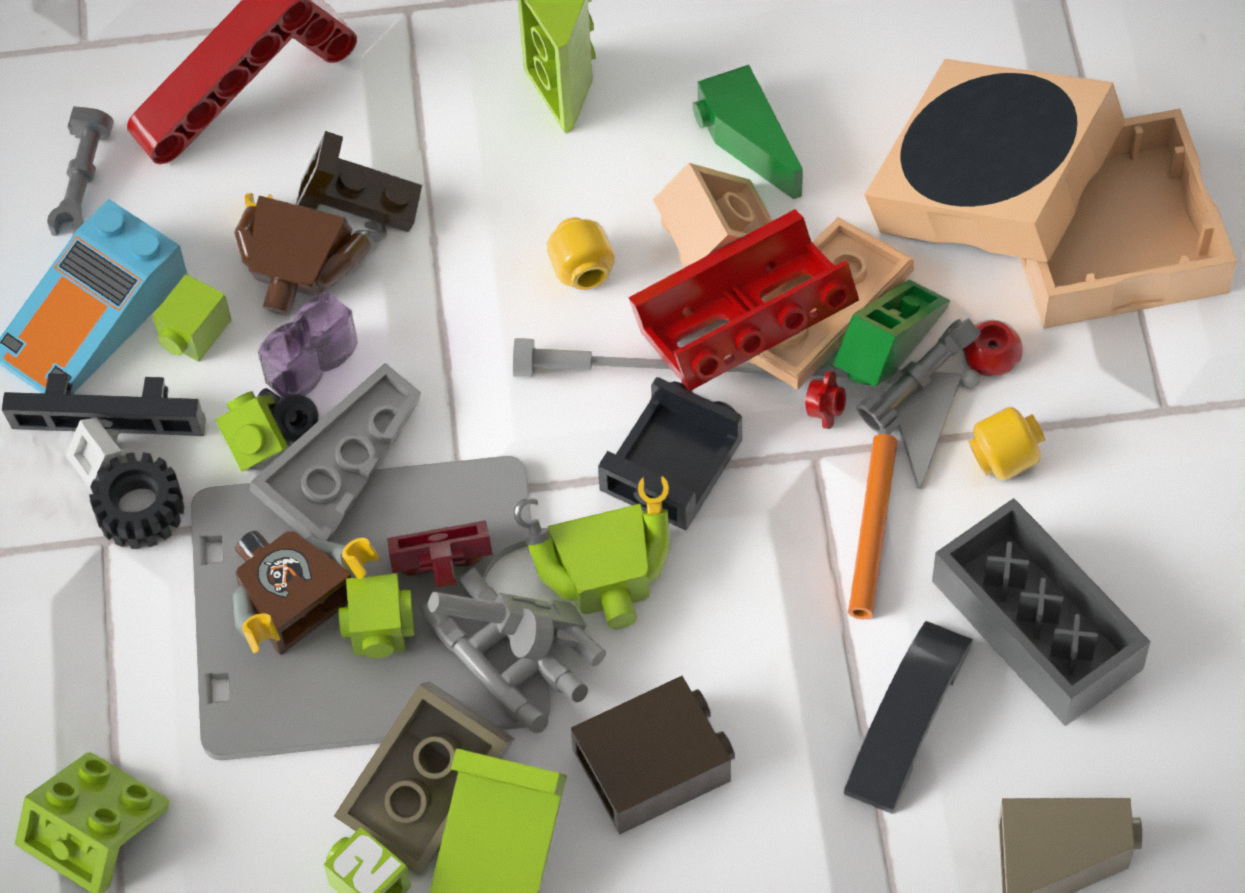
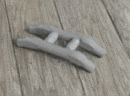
M475 567L459 578L472 598L491 602L496 601L498 594L492 587H489ZM428 602L419 608L434 628L433 631L452 653L456 654L495 696L503 709L520 724L523 723L533 733H541L546 729L548 717L533 706L532 702L517 687L539 671L548 684L559 693H564L572 701L577 703L586 698L588 694L587 685L574 676L571 670L563 665L556 656L553 657L549 651L541 660L521 658L504 672L500 673L483 653L506 636L510 640V635L500 633L495 623L490 622L468 639L467 634L460 628L452 616L430 612Z

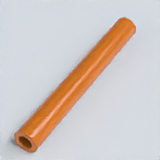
M878 434L873 437L848 614L856 619H870L874 613L898 443L897 439L889 434Z

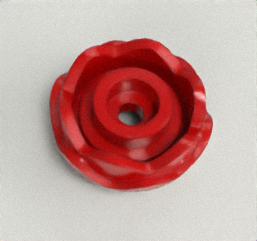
M985 320L975 324L981 334L972 343L963 348L967 365L983 376H1000L1010 372L1015 364L1021 361L1023 346L1019 334L1009 324L1000 320ZM988 345H995L997 347L990 348Z

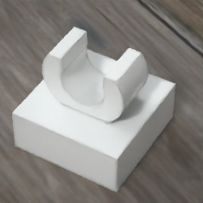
M97 417L80 420L66 453V456L89 488L93 479L100 481L97 471L102 466L108 471L112 470L109 460L118 457L122 464L127 462L126 453H132L130 447L119 449L116 441L120 433L116 429H105Z

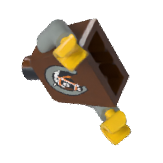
M250 531L238 541L235 547V551L245 561L235 572L239 586L232 595L235 628L247 639L253 653L260 651L259 643L269 639L279 655H282L339 612V608L348 605L346 578H351V574L348 571H352L358 579H361L366 575L363 565L369 561L378 562L381 558L369 540L362 537L351 541L347 545H342L313 537L304 539L294 531H287L269 544L258 531Z

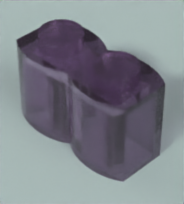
M329 291L307 301L299 309L293 322L275 329L260 345L258 355L265 384L281 397L289 394H302L304 396L309 394L320 382L323 372L337 368L349 359L355 351L358 339L352 310Z

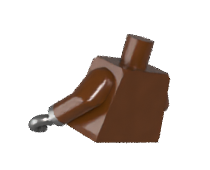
M253 193L245 194L246 208L234 231L242 263L249 268V272L256 280L269 284L262 307L273 313L286 316L290 315L296 292L320 296L326 287H333L364 258L373 247V242L383 240L387 234L383 224L372 220L365 222V228L376 231L357 230L352 234L353 228L345 217L273 199L272 194H268V197L259 195L257 203H255Z

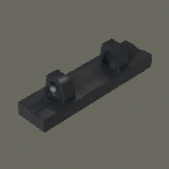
M49 373L45 393L4 392L1 409L10 427L18 430L75 432L80 420L97 417L105 429H116L119 433L204 436L206 417L204 412H202L199 399L168 398L169 388L164 383V377H145L142 397L72 394L73 385L69 382L67 374Z

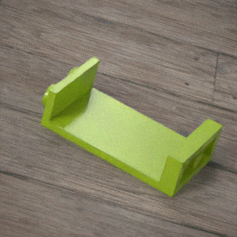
M456 748L451 770L458 771L429 893H540L567 775Z

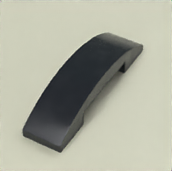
M929 621L923 623L894 674L870 725L845 786V795L890 814L893 813L913 771L914 760L949 686L953 685L972 646L973 639Z

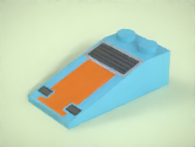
M108 199L76 230L0 336V365L40 393H45L49 373L67 374L69 382L73 385V394L164 302L184 275L187 274L180 245Z

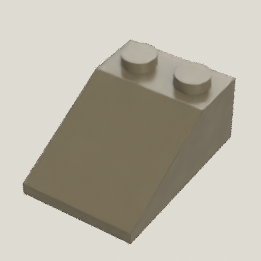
M428 681L419 684L333 817L355 832L362 827L408 868L422 875L441 846L458 771L451 770L455 749L502 759L515 738L432 682Z

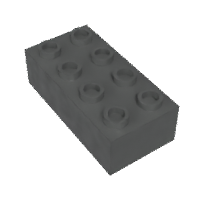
M1012 498L935 552L932 582L1064 726H1067L1144 670L1151 641L1015 498Z

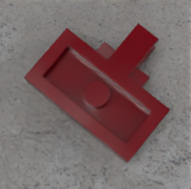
M486 520L387 538L392 573L403 571L406 575H420L434 570L436 588L457 584L454 566L473 565L482 561L484 556L493 555Z

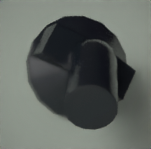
M264 388L257 395V397L268 394L272 395L275 403L268 408L284 439L289 442H296L318 422L319 414L316 405L310 398L302 394H289L281 398L269 388Z

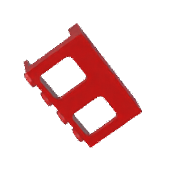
M794 209L633 294L628 299L641 334L685 387L692 391L858 302L859 296L848 262L844 260L834 265L811 241L804 217ZM799 276H812L807 281L765 303L761 299L767 293ZM725 319L729 321L681 348L677 345L681 339L717 320Z

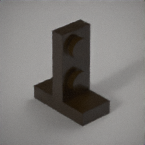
M325 131L301 178L295 205L317 210L319 204L410 232L415 222L422 185L339 158L343 136Z

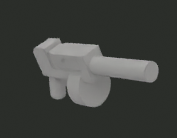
M433 592L428 601V608L432 613L495 623L500 633L510 635V646L516 657L541 660L547 655L552 642L560 646L571 647L593 667L600 664L606 656V650L584 632L587 625L576 606L570 602L552 599L549 604L548 601L499 593L496 601L491 602L440 592Z

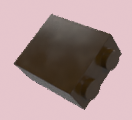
M683 675L570 728L572 750L619 835L731 781V761L735 759L733 747L723 731L715 733L707 719L711 717V712L703 694L699 689L691 691Z

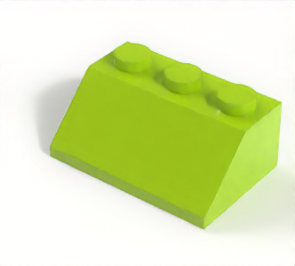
M517 0L524 70L564 133H568L575 127L593 81L592 60L596 59V53L590 40V32L594 31V23L588 8V3L592 2V0Z

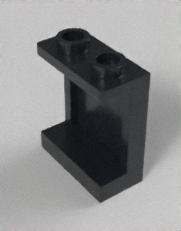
M656 377L651 384V399L616 454L607 450L598 464L599 491L631 506L641 504L642 511L647 510V502L640 497L638 492L640 480L644 477L643 490L646 496L657 498L663 491L661 476H663L668 483L669 490L666 498L662 501V509L668 511V521L670 524L687 531L742 442V416L727 403L721 401L712 402L693 393V391H689L680 382H668L660 377Z

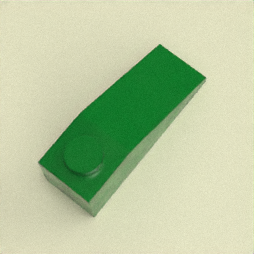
M748 64L697 81L698 101L693 102V112L701 129L707 127L716 145L792 199L802 197L803 168L750 65Z
M908 279L852 315L833 365L847 372V376L858 384L878 386L897 372L946 311L950 300Z

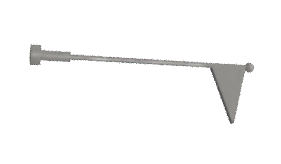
M514 339V377H533L534 368L591 370L592 366L670 369L663 359L592 356V351L535 348V339ZM742 363L727 371L770 374L753 363ZM820 367L812 375L824 377L827 371H834L836 377L849 378L847 372L838 367ZM967 369L963 373L934 372L930 376L931 383L922 391L916 389L895 409L897 411L896 415L900 419V425L898 426L918 489H921L959 383H962L967 388H975L980 383V374L974 369ZM897 370L893 376L884 381L887 390L903 376L902 370Z

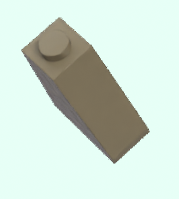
M1002 798L998 831L1002 893H1074L1128 869L1134 849L1142 848V821L1140 817H1132L1131 798Z

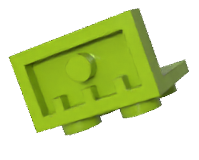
M87 752L24 797L14 845L89 892L103 893L111 886L120 846L168 811L170 800L151 789L148 785L113 766L105 759L100 758L94 753Z

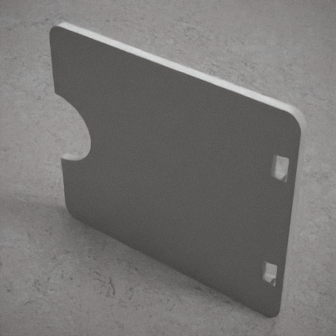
M498 456L376 469L330 542L347 545L357 538L368 539L381 559L378 562L369 561L363 565V568L366 570L364 577L397 573L400 590L411 589L415 617V636L405 637L406 651L393 652L384 658L354 655L351 638L341 637L339 612L282 655H279L269 639L259 643L260 651L253 653L247 639L235 628L232 595L239 587L235 572L239 566L245 563L235 551V547L245 534L254 530L258 531L269 544L287 531L299 533L249 491L250 483L207 487L194 495L191 501L200 741L204 752L210 758L215 760H231L379 744L383 741L419 684L428 681L502 730L526 728L523 723H518L503 709L495 696L456 654L452 653L433 631L434 628L419 610L420 607L429 601L430 595L433 592L472 598L460 582V577L475 567L485 580L490 569L503 556L528 546L525 535L529 533V529L521 527L514 519L516 504L523 498L529 497L526 468L521 460L513 456ZM530 504L525 505L521 510V518L525 521L531 520ZM486 520L493 555L484 556L482 561L473 565L454 566L457 584L436 588L434 570L420 575H406L403 571L392 573L387 538ZM206 542H222V562L207 564ZM348 571L351 574V578H356L352 571ZM452 616L460 628L467 634L468 639L490 623ZM507 636L483 653L500 673L521 659L513 654L510 640ZM538 671L519 685L517 689L532 702L533 706L548 717L551 709L548 682ZM212 679H229L230 700L212 702Z

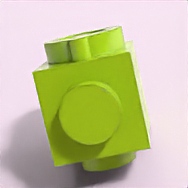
M397 573L366 576L361 579L357 577L346 578L348 607L339 608L341 637L351 638L354 655L384 658L393 652L406 651L405 637L415 636V617L411 589L400 590Z

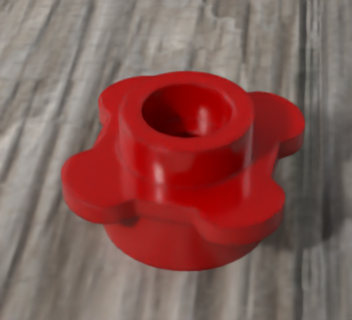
M827 371L824 375V380L813 379L810 382L805 397V408L809 417L822 419V427L824 429H831L834 425V417L840 416L845 409L846 391L844 387L838 386L836 373L834 371Z

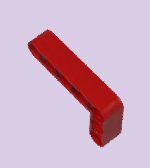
M241 0L136 109L128 120L127 131L155 164H167L176 159L292 38L324 61L337 63L345 59L354 50L357 44V35L331 5L324 0Z

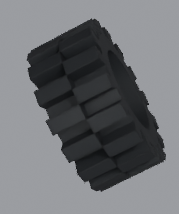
M134 452L126 453L127 462L121 464L118 457L109 460L112 470L108 471L102 466L97 471L100 481L93 479L91 482L92 494H89L90 504L98 526L108 540L113 537L116 545L124 547L128 539L131 549H140V540L146 539L148 546L152 547L157 545L156 535L160 534L164 540L172 535L169 525L175 528L179 527L181 523L179 514H184V498L175 471L172 467H167L164 459L158 457L154 462L150 453L143 452L141 461H137ZM149 489L156 494L155 501L142 511L125 512L119 508L120 499L133 490Z

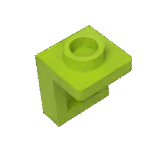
M253 391L242 394L226 403L229 412L215 419L241 472L249 470L289 448L268 408L275 403L271 394L255 397Z

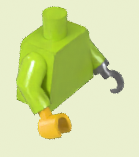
M661 476L663 491L657 498L646 496L643 490L644 477L640 480L638 492L640 497L647 502V510L643 513L641 504H636L549 525L547 528H541L538 519L525 521L521 518L523 507L527 504L538 505V500L531 497L520 500L514 508V519L518 525L529 529V533L525 535V540L541 582L563 600L574 601L579 612L582 614L603 610L607 625L611 629H623L634 624L637 620V615L633 603L650 597L649 583L661 576L671 547L668 511L662 509V501L666 498L669 490L666 479Z

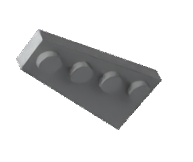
M384 363L251 480L249 491L304 538L313 537L330 542L419 403L421 392L388 364Z

